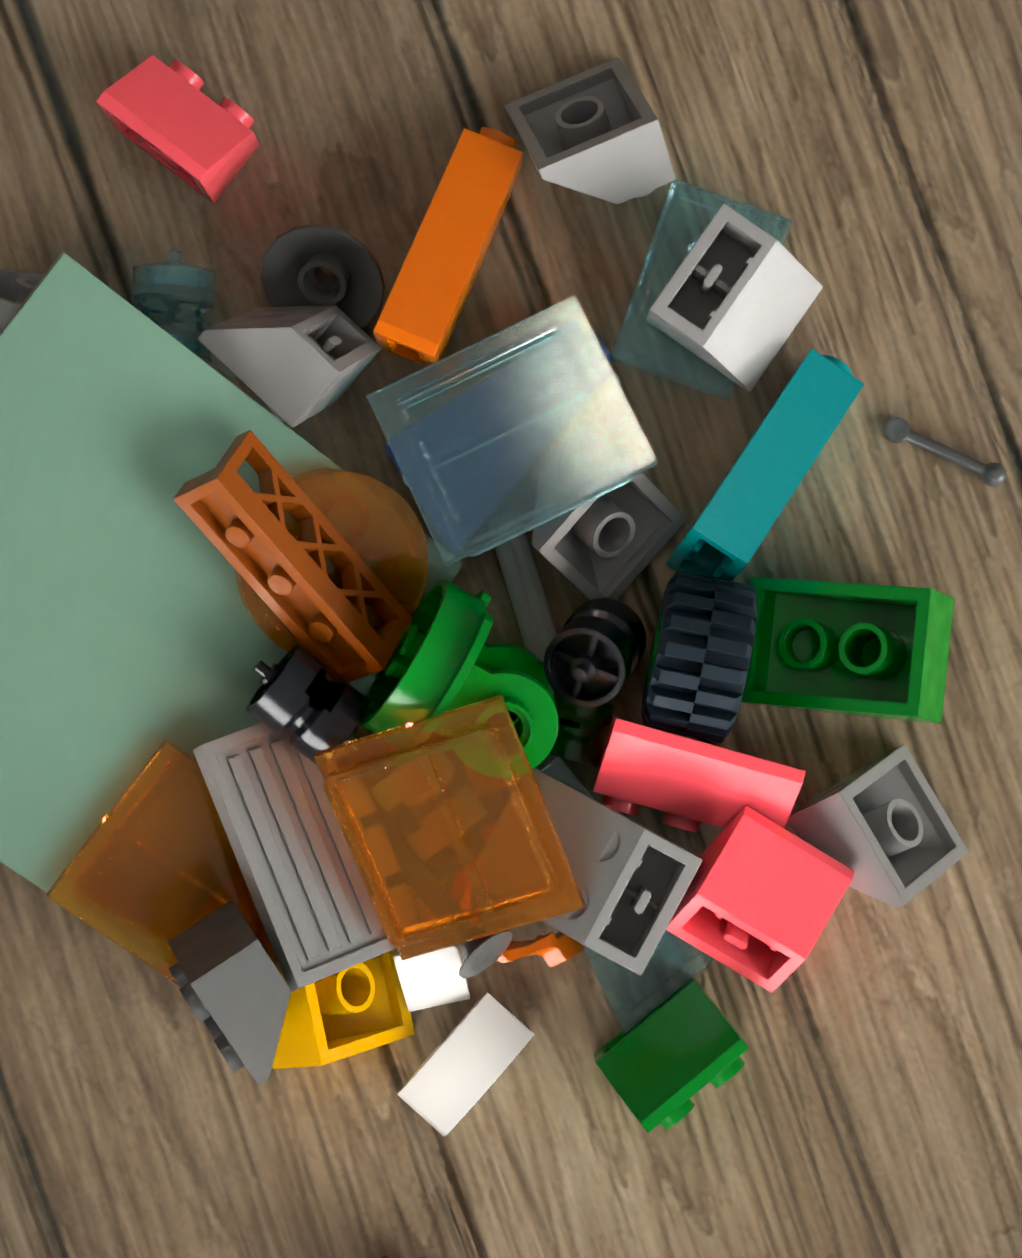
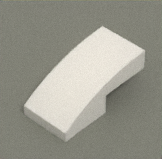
M487 992L481 996L443 1043L434 1049L397 1095L439 1133L446 1136L497 1080L535 1034Z

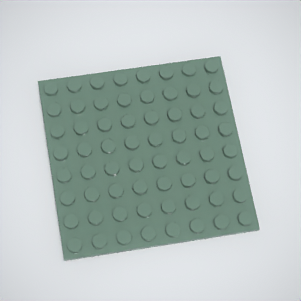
M62 251L0 332V862L158 966L171 950L168 941L187 929L237 863L193 750L204 743L260 724L261 722L246 711L251 698L261 685L259 682L262 677L253 669L260 660L269 667L274 663L278 664L296 644L304 647L173 500L183 484L214 469L235 438L251 430L409 615L412 614L420 601L438 581L447 579L452 582L465 564ZM244 460L237 473L255 493H261L258 474ZM283 510L286 529L296 541H302L299 521L289 510ZM325 557L329 579L337 588L343 589L339 567L330 557ZM365 603L368 623L380 636L387 623L371 604ZM327 673L326 678L330 681H333V679ZM376 673L352 681L349 684L365 695Z

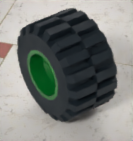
M678 570L671 577L663 595L645 679L641 705L644 726L717 743H722L729 735L739 711L753 648L758 613V601L754 586Z

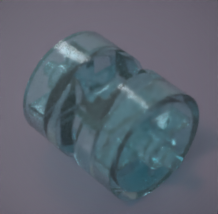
M169 251L168 262L133 267L131 303L204 362H212L210 351L197 339L205 329L213 326L204 318L205 313L215 307L216 272L181 263V251Z

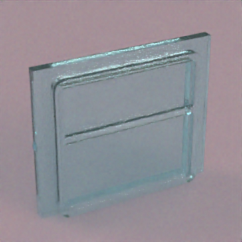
M575 295L366 396L402 471L403 483L409 486L446 566L467 556L475 557L633 481L637 474L658 465V461L620 386V378L613 372Z

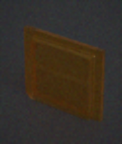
M502 694L436 716H430L414 722H406L392 729L317 751L315 759L325 780L324 791L388 940L396 946L402 961L584 908V898Z
M165 739L112 809L103 816L102 822L46 894L48 898L175 984L177 982L168 968L178 961L168 941L230 900L234 901L274 963L276 961L275 954L198 762Z

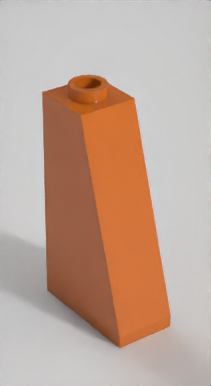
M481 127L479 134L465 128L463 129L374 328L373 333L381 349L438 372L523 166V152L514 149L516 141L512 137L488 127Z

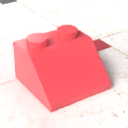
M151 55L104 90L96 102L115 129L215 204L260 145L254 132L249 129L254 123V119L228 98L224 97L218 105L199 91L204 85V81L180 61L174 59L168 67L154 55Z

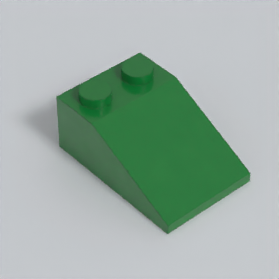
M750 577L749 585L754 586L758 613L751 659L741 703L941 724L954 604L953 597L932 588Z

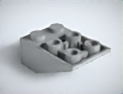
M533 768L522 774L467 877L582 945L641 976L703 859L537 768Z

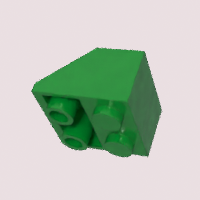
M689 974L594 1053V1058L597 1066L639 1123L649 1133L659 1124L667 1130L681 1121L695 1106L690 1098L709 1082L715 1088H718L736 1075L745 1064L740 1056L749 1050V1047L738 1030L694 977Z

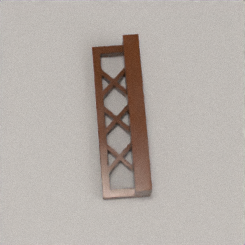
M248 430L238 435L217 466L185 482L173 500L305 649L327 666V673L333 680L343 678L350 683L383 670L399 644L403 631L413 618L254 433ZM244 460L258 474L261 493H255L237 473ZM283 510H289L299 521L302 541H296L286 529ZM325 557H330L339 567L343 589L337 588L329 579ZM365 603L371 604L387 623L380 636L368 623Z

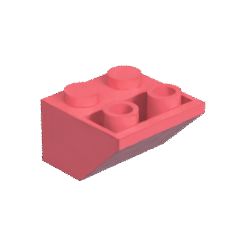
M745 806L699 856L703 861L666 930L772 993L807 959L850 885L854 871L748 806Z

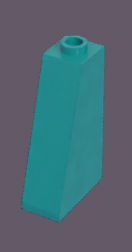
M811 348L665 563L675 571L678 570L727 581H733L748 564L864 386L863 382L852 376L850 368L845 363L833 356L821 355Z

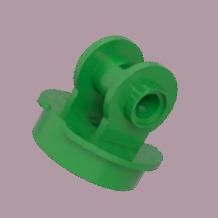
M447 579L438 581L410 615L413 619L403 631L401 640L383 670L378 671L366 695L370 699V704L359 723L397 745L394 756L401 761L411 757L434 729L450 737L455 751L468 766L483 774L496 777L516 776L535 768L548 756L555 744L558 734V714L554 702V690L546 679L544 664L534 653L521 646L510 643L487 644L485 642L492 627L494 616L486 612L492 596L484 590H481L474 596Z

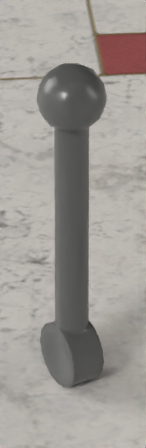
M894 417L884 426V436L891 443H901L902 441L911 443L981 475L984 483L990 487H999L1006 480V470L1000 463H982L910 430L909 424L903 418Z

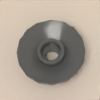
M322 224L296 226L279 235L263 258L261 280L267 300L273 307L336 305L355 324L363 329L370 324L382 306L385 283L380 264L364 243L344 230ZM321 267L331 270L336 275L332 276L326 274L325 272H323Z

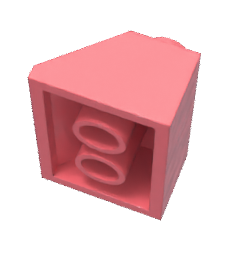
M611 717L591 790L604 794L602 804L615 811L638 816L640 805L665 811L663 824L699 833L702 822L726 828L745 806L785 828L803 784L806 771Z

